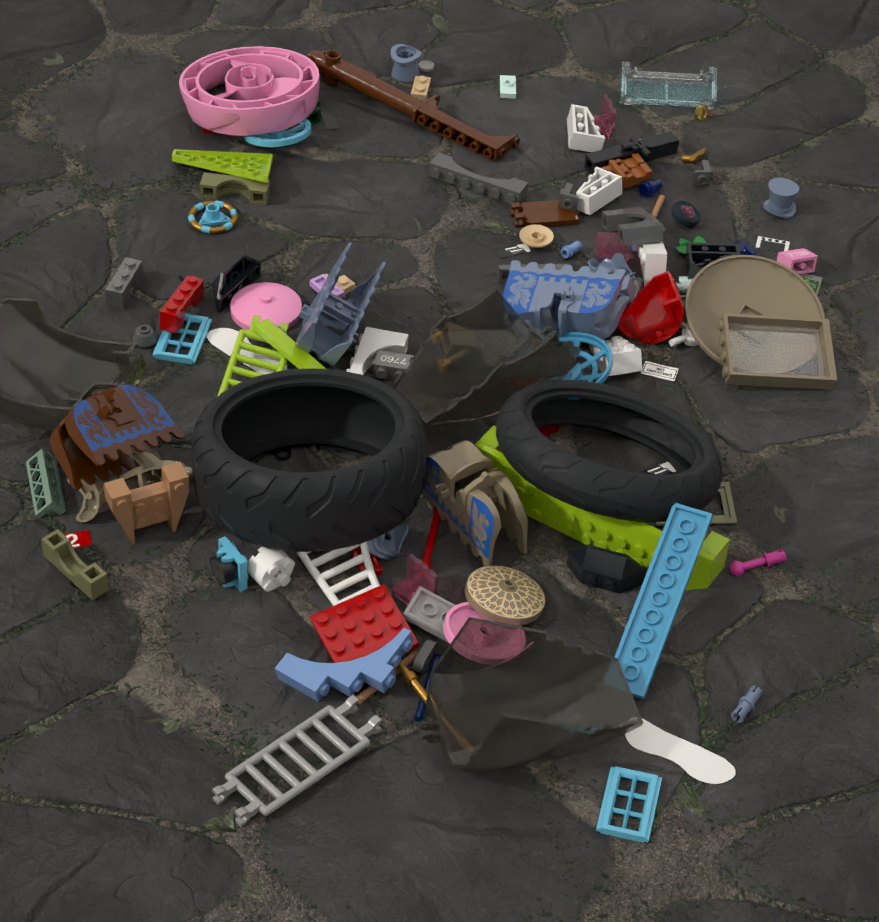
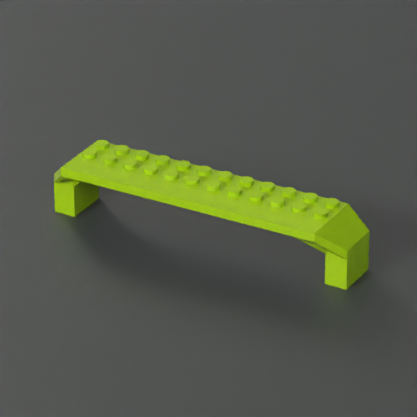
M494 425L475 444L478 450L493 462L492 469L497 467L498 471H502L513 484L527 516L585 545L589 544L626 554L636 560L641 566L646 567L648 571L663 531L645 522L621 520L588 512L562 502L539 490L519 475L507 461L498 444L496 426ZM713 531L703 542L685 591L705 589L710 586L725 567L730 539Z

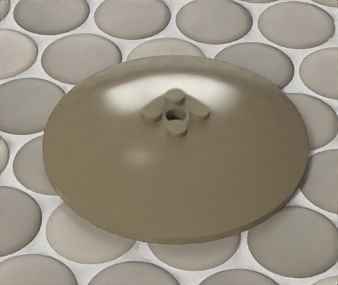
M754 255L727 256L703 267L691 281L684 302L685 319L693 338L707 355L723 366V361L720 359L722 346H719L720 331L717 330L718 320H721L723 313L825 319L818 296L799 274L777 261ZM729 330L733 371L788 374L803 367L816 354L814 334Z

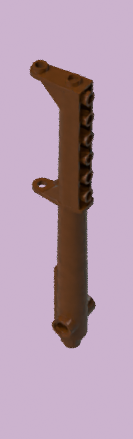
M311 50L308 53L307 57L316 64L319 73L324 75L323 81L325 84L337 85L341 83L412 117V122L418 123L493 162L504 157L514 146L517 147L520 143V138L517 134L512 136H488L437 109L440 96L434 95L421 101L379 79L377 75L342 58L341 53L337 50L321 52Z

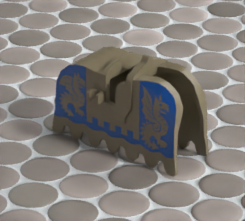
M465 440L449 446L446 451H438L427 456V476L421 498L426 496L428 506L431 509L437 508L440 519L442 521L448 520L450 530L453 533L459 532L461 542L464 545H471L472 553L476 558L482 557L484 567L492 566L495 540L500 529L504 527L510 541L516 539L519 550L522 554H526L528 521L524 507L513 484L502 471H498L497 467L492 469L493 462L487 456H484L473 443ZM460 480L462 484V489L456 492L455 497V482H458Z

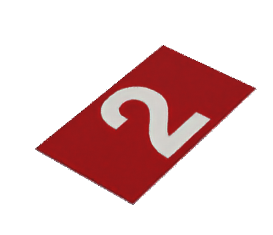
M89 530L64 534L70 540L73 549L92 545Z

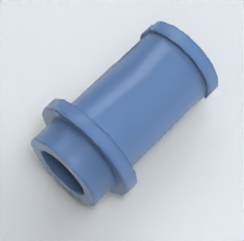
M575 241L568 246H563L561 255L564 258H572L573 254L582 250V244L579 241Z

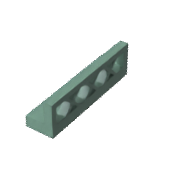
M41 449L26 461L35 516L39 519L49 510L59 515L66 511L56 457Z

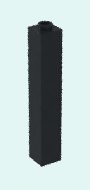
M671 131L643 138L651 146L649 151L652 155L649 158L643 153L641 154L632 149L622 150L621 145L586 154L584 167L593 175L596 167L602 169V167L609 165V160L632 158V154L638 153L645 162L676 154L679 139Z

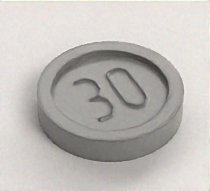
M421 61L419 69L423 72L433 71L434 63L431 61Z

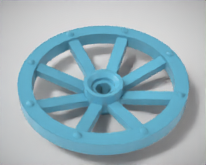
M305 118L298 123L300 125L289 130L284 129L268 134L243 136V138L248 143L256 146H287L306 139L311 134V123Z

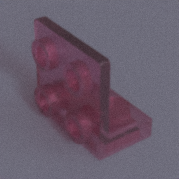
M603 94L601 115L592 116L594 124L600 128V134L604 135L605 139H612V134L615 132L614 119H616L617 113L616 109H613L612 101L609 100L607 94Z
M595 232V254L601 261L605 258L611 260L616 253H621L625 261L633 258L630 245L623 246L618 242V232Z
M413 554L408 555L407 577L393 585L391 592L407 606L419 586L436 595L438 587L436 572L429 569Z

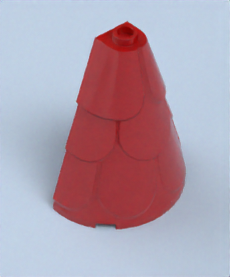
M669 271L653 276L623 312L617 327L630 339L640 340L641 343H659L673 336L679 329L683 319L684 306L678 286Z

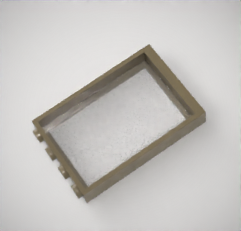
M723 313L721 320H718L717 330L720 331L719 346H722L720 359L724 364L722 376L725 377L726 384L832 390L836 384L837 374L829 319Z

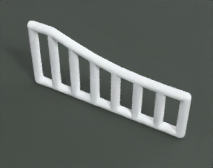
M367 542L330 551L312 561L307 555L311 552H297V555L333 606L380 586L373 569ZM359 546L361 547L362 554L321 574L316 568ZM364 562L366 570L331 587L325 581ZM366 578L370 580V586L341 600L335 595V593Z

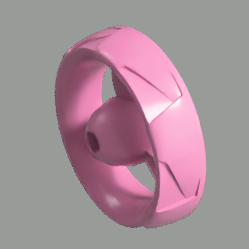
M255 46L223 50L196 60L182 72L179 86L182 99L193 122L207 130L221 134L250 136L281 131L307 118L316 107L320 79L318 67L308 57L287 49ZM224 84L226 86V93L214 96L207 93Z

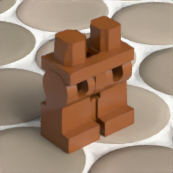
M638 153L632 154V158L625 160H609V165L602 167L606 171L622 176V190H625V187L631 188L634 185H637V187L651 185L652 170L644 163L645 161Z

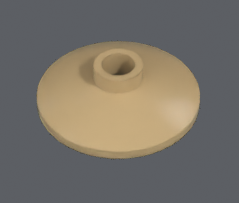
M528 225L521 229L519 238L527 246L540 248L551 244L554 235L545 226Z

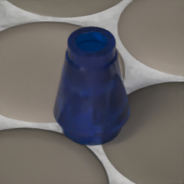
M659 179L642 181L638 187L639 193L642 196L649 197L663 187V183Z

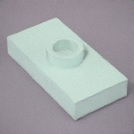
M500 75V98L516 99V76Z

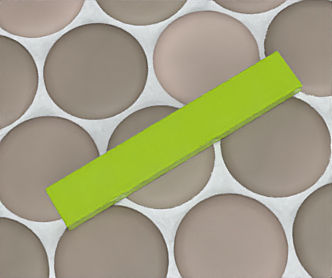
M268 318L254 325L253 330L298 369H326L309 353L296 347V342Z

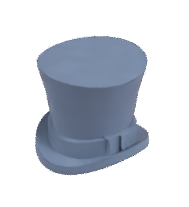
M404 44L394 45L391 48V58L394 61L391 71L392 77L402 82H413L415 76H420L417 60L421 57V51Z
M786 178L771 179L768 184L769 199L764 202L763 208L778 217L792 218L796 212L794 199L799 192V186L794 181Z

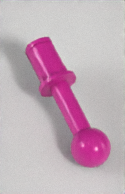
M783 549L767 554L764 552L763 557L747 562L733 561L729 566V571L733 575L739 576L745 570L766 565L769 568L770 565L786 561V554Z

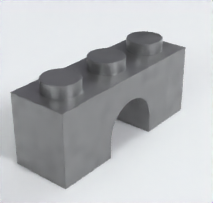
M125 257L106 288L107 306L124 310L130 300V288H137L143 278L142 261Z

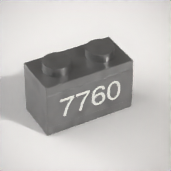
M378 350L373 364V378L409 383L413 371L414 355Z

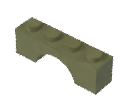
M204 172L200 182V198L217 200L223 195L234 193L245 196L250 204L267 206L270 196V180H268V183L238 176Z
M58 529L41 539L43 556L91 600L109 591L107 573L96 563L88 566L82 562L75 553L70 540Z

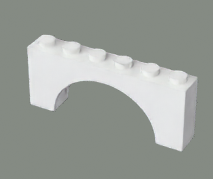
M366 327L364 334H360L359 345L355 347V357H352L350 361L351 368L347 369L346 372L365 375L367 370L373 366L378 350L406 354L408 334Z

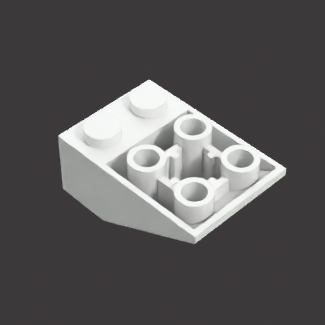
M621 336L611 337V340L603 339L609 346L613 358V367L609 376L642 371L641 349ZM589 344L593 355L601 351L600 348ZM606 355L597 361L602 373L605 372L608 366Z

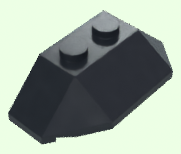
M241 254L217 276L212 283L218 313H221L230 305L233 296L240 289L253 284L261 276V262Z
M589 544L576 548L571 547L568 550L567 565L582 584L616 593H622L643 584L647 568L641 566L636 560L626 554Z

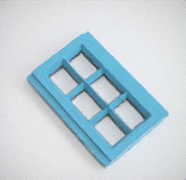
M185 314L184 322H187L185 329L180 328L177 332L182 334L180 341L170 340L172 332L162 330L152 354L153 357L159 360L195 364L211 326L212 319ZM190 323L200 324L198 331L188 330ZM185 335L195 336L193 343L183 342ZM167 345L177 346L175 353L165 352ZM180 347L190 348L188 355L178 354Z
M617 766L611 767L596 831L642 843L649 842L662 778L658 777V775ZM621 778L632 780L630 792L618 789ZM637 781L649 783L646 795L634 793ZM617 795L629 797L626 810L614 807ZM633 798L645 801L642 813L630 811ZM612 813L625 815L622 828L610 825ZM629 816L641 819L638 831L626 829Z

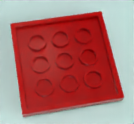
M384 584L309 616L333 663L347 662L365 657L392 641L403 628L411 631ZM412 631L413 645L408 652L419 648V642Z

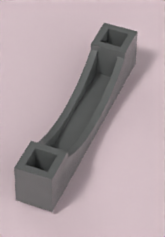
M438 153L429 164L430 177L506 203L519 202L521 204L527 197L528 182L516 178L495 179L472 173L455 163L451 156Z

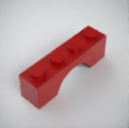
M186 276L160 310L159 330L177 334L183 326L188 306H197L203 299L204 279Z

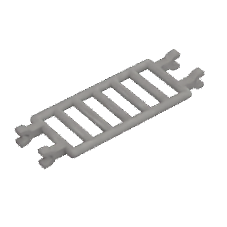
M354 695L350 696L344 704L336 709L328 705L227 772L225 779L228 782L212 789V792L215 794L213 801L220 805L236 790L242 794L250 804L235 810V814L238 816L235 822L240 827L245 825L258 812L268 816L368 747L371 741L367 737L381 731L379 724L382 720L375 715L367 724L357 729L345 718L347 715L354 714L359 710L355 705L359 702V699ZM330 715L355 737L359 743L350 748L320 720ZM314 726L343 754L333 759L304 731ZM297 737L326 765L317 771L288 742ZM280 748L309 777L300 782L271 753ZM263 759L293 788L283 794L253 765ZM247 771L276 800L266 806L237 776Z

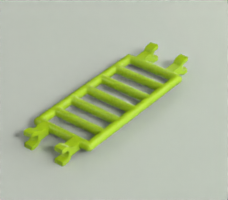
M253 315L249 330L241 329L239 331L218 396L227 390L228 386L232 387L241 383V381L231 379L232 374L248 378L264 375L236 367L237 361L275 372L285 370L288 359L280 352L243 342L244 338L247 337L268 343L253 330L254 325L259 323L261 316ZM281 323L280 329L285 334H287L289 324ZM243 349L279 359V365L239 354L240 350Z

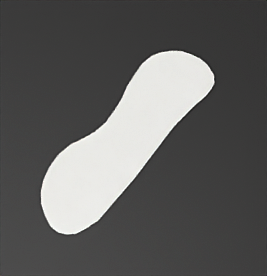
M218 328L209 331L207 339L212 345L231 356L239 331L230 328ZM245 337L243 342L251 344L247 337ZM243 349L239 353L279 365L280 361L276 358ZM243 363L257 373L269 374L275 372Z
M633 718L626 725L625 737L631 746L646 753L674 761L697 780L710 784H720L731 780L735 776L734 766L726 759L698 745L667 733L642 718Z

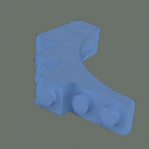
M403 628L392 641L381 649L365 657L347 662L318 663L300 659L286 653L275 667V672L279 680L317 702L328 694L330 686L349 697L361 689L363 682L385 693L388 687L391 688L396 681L394 668L399 665L404 653L412 648L411 631Z

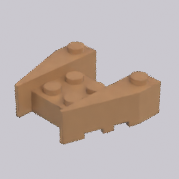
M180 461L162 466V481L129 490L123 478L104 483L105 499L132 544H135V529L166 520L172 532H176L189 494V476Z

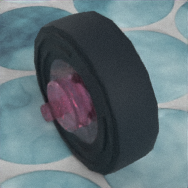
M677 201L671 208L673 218L684 227L692 228L700 221L699 211L687 201Z

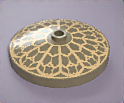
M504 566L478 568L469 575L465 585V596L473 609L482 616L497 623L506 625L532 623L541 616L545 606V595L538 583L528 575L513 568Z

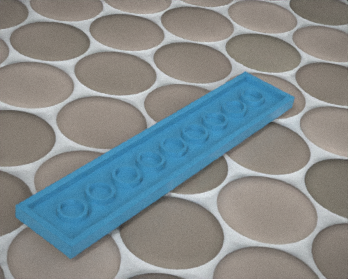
M678 503L672 506L606 677L604 687L643 700L645 699L712 521V513Z

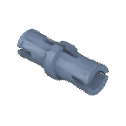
M751 686L747 694L740 698L739 705L731 713L734 721L740 716L738 723H742L747 714L754 710L755 703L763 694L759 687L754 692L756 686Z

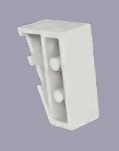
M571 104L567 118L569 148L587 152L602 150L605 137L600 134L599 126L594 124V118L588 107Z
M596 167L593 175L590 174L589 180L584 182L576 192V195L579 196L577 210L591 215L622 195V176Z
M663 241L636 245L645 286L653 276L666 272L667 252Z

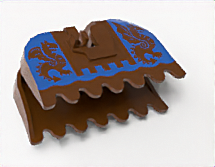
M127 384L118 388L114 387L104 391H96L93 396L79 402L52 431L50 444L73 489L77 491L83 486L81 479L89 485H94L96 483L94 475L106 481L110 476L108 470L114 475L120 476L123 473L121 466L125 467L128 471L136 468L135 460L130 457L132 450L138 452L147 451L162 460L155 450V447L158 445L156 438L168 444L171 441L169 434H172L176 439H182L184 434L151 394Z

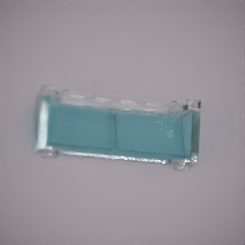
M622 62L619 76L620 103L625 105L641 104L714 109L717 101V67H709V71L703 73V70H700L699 74L637 71V67H634V69L630 67V62Z

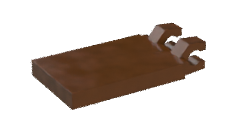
M561 200L523 202L522 204L516 202L510 204L512 209L510 210V215L516 219L514 220L515 227H526L528 225H542L545 227L579 225V218L576 211L560 208Z

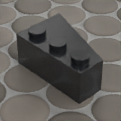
M687 242L685 264L688 279H693L703 267L717 259L741 255L739 244Z

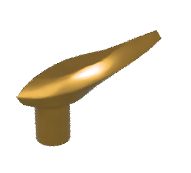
M704 147L691 156L683 155L682 161L697 162L704 154L706 148Z

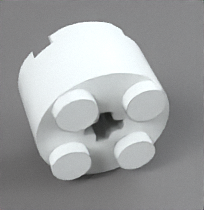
M262 546L258 549L260 553L256 557L252 555L249 559L247 572L267 592L280 585L286 586L291 580L290 575L295 562L283 550Z

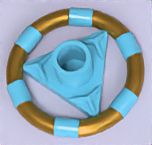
M211 200L195 205L188 214V220L190 225L196 230L215 234L233 228L237 223L238 214L236 209L230 204ZM206 208L202 218L197 223L194 217L195 214ZM220 208L228 210L232 218L230 219L220 212Z

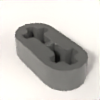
M429 639L425 641L414 660L412 671L420 674L425 673L437 652V642Z

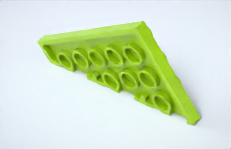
M174 149L172 161L268 183L273 154Z

